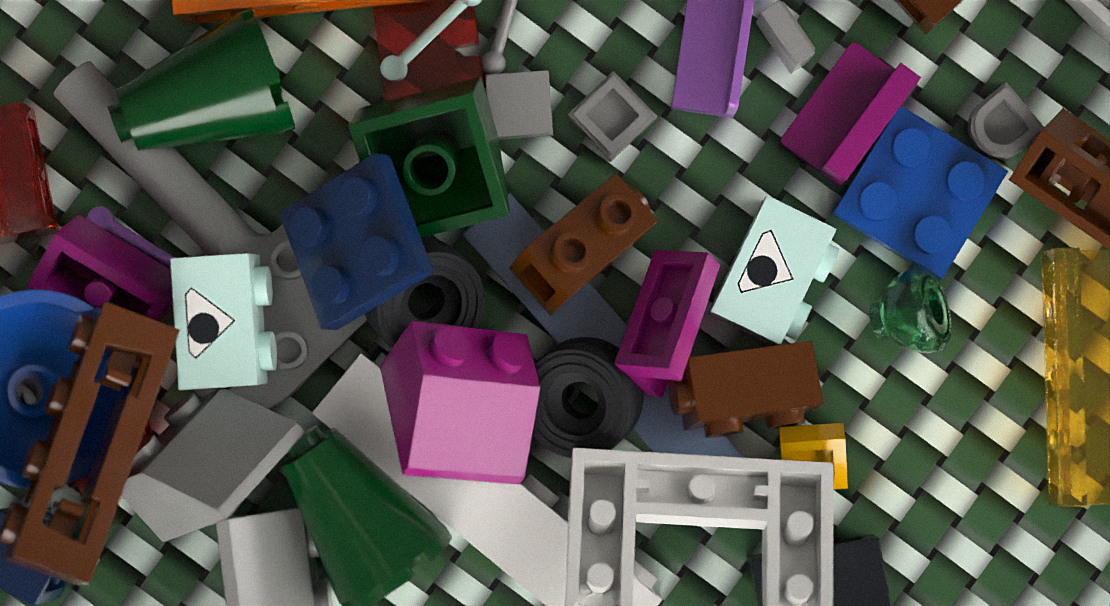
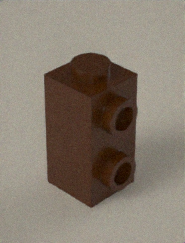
M615 173L528 245L509 266V269L551 316L635 245L658 220L650 212V206L645 196L634 186L626 184Z
M812 341L689 357L681 381L669 380L668 382L670 405L674 415H682L684 431L704 428L705 438H718L744 432L743 422L766 419L768 430L801 425L805 423L804 414L823 405Z

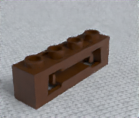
M1062 108L1041 130L1008 180L1110 250V139ZM1058 183L1070 191L1068 199L1051 188V186ZM1082 199L1087 205L1082 210L1072 202L1077 203Z
M105 301L92 310L91 316L83 313L80 314L67 347L68 351L76 353L68 378L60 375L57 377L45 406L44 413L54 416L45 441L37 438L33 441L22 469L21 476L31 480L22 505L14 502L11 503L0 528V541L7 544L2 560L75 585L90 584L177 340L179 329ZM103 354L109 355L97 383L93 382ZM138 361L139 365L128 395L122 400L115 402L80 502L88 504L75 541L71 538L77 521L83 515L85 506L63 498L60 502L54 501L50 510L52 515L48 526L42 524L53 492L64 488L100 385L120 391L123 386L128 387L132 378L130 376L134 362Z

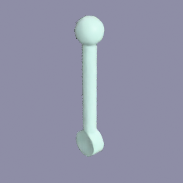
M456 0L399 56L391 55L382 61L380 69L383 77L393 82L404 79L408 71L407 64L465 8L476 6L482 0Z

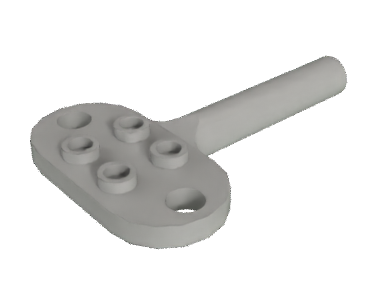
M91 61L81 64L60 82L54 91V97L207 256L244 253L260 255V267L269 266L272 277L273 299L271 305L263 306L265 332L273 331L277 348L276 370L267 371L268 383L235 386L228 389V391L269 410L292 396L368 322L365 314L338 330L321 329L283 224L274 232L266 235L253 230L174 147L138 151L133 139L121 143L107 107L119 102L115 91L117 88ZM214 388L194 389L201 397L216 391Z

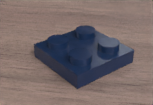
M373 153L279 213L321 329L338 330L434 273L390 155Z

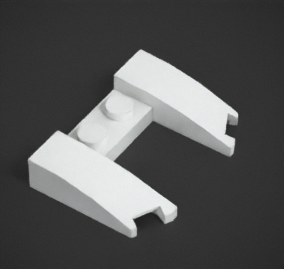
M573 448L570 465L565 606H633L636 522L762 529L763 606H833V463Z

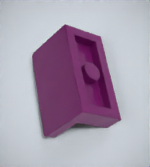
M851 43L783 134L780 143L839 187L847 180L922 77L902 63L893 70L858 43Z
M654 250L614 363L649 397L662 398L669 380L681 381L720 267V264L708 252Z

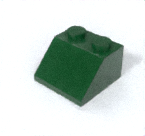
M481 76L361 107L348 124L359 162L373 153L390 155L421 238L510 215L499 138Z

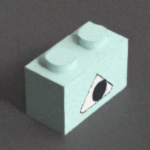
M767 195L762 200L707 314L772 346L781 345L785 336L796 340L812 308L811 305L802 300L813 279L822 283L825 281L840 249L830 244L837 229Z
M251 253L170 258L175 328L180 330L176 340L179 390L251 386L268 383L267 371L276 370L277 348L274 332H265L263 306L271 305L273 299L272 277L269 266L260 267V255Z

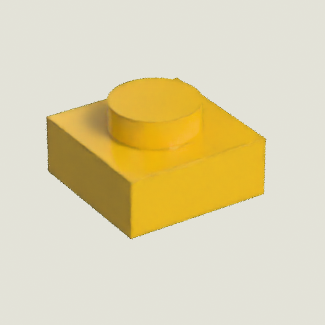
M843 423L779 427L781 460L833 463V490L848 489L846 441Z

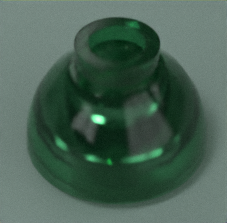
M916 265L897 275L886 287L881 301L870 305V323L879 340L891 338L901 347L920 353L941 352L946 348L952 331L949 305L939 280L926 267Z

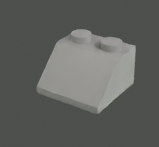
M220 388L200 398L194 393H190L178 401L165 414L164 419L169 426L157 438L151 434L140 441L121 496L162 542H166L226 520L305 431L297 422L224 388Z
M299 507L236 515L216 523L226 606H333L329 582L318 583L315 557H319Z

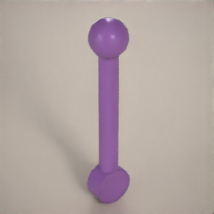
M99 206L89 211L87 219L171 269L170 258H175L174 256L116 222L113 213L109 209Z

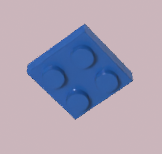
M900 106L883 129L831 215L935 279L941 280L944 278L1008 171L918 115Z

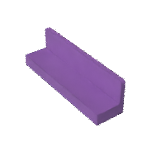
M687 0L671 109L726 118L734 117L739 106L754 0Z

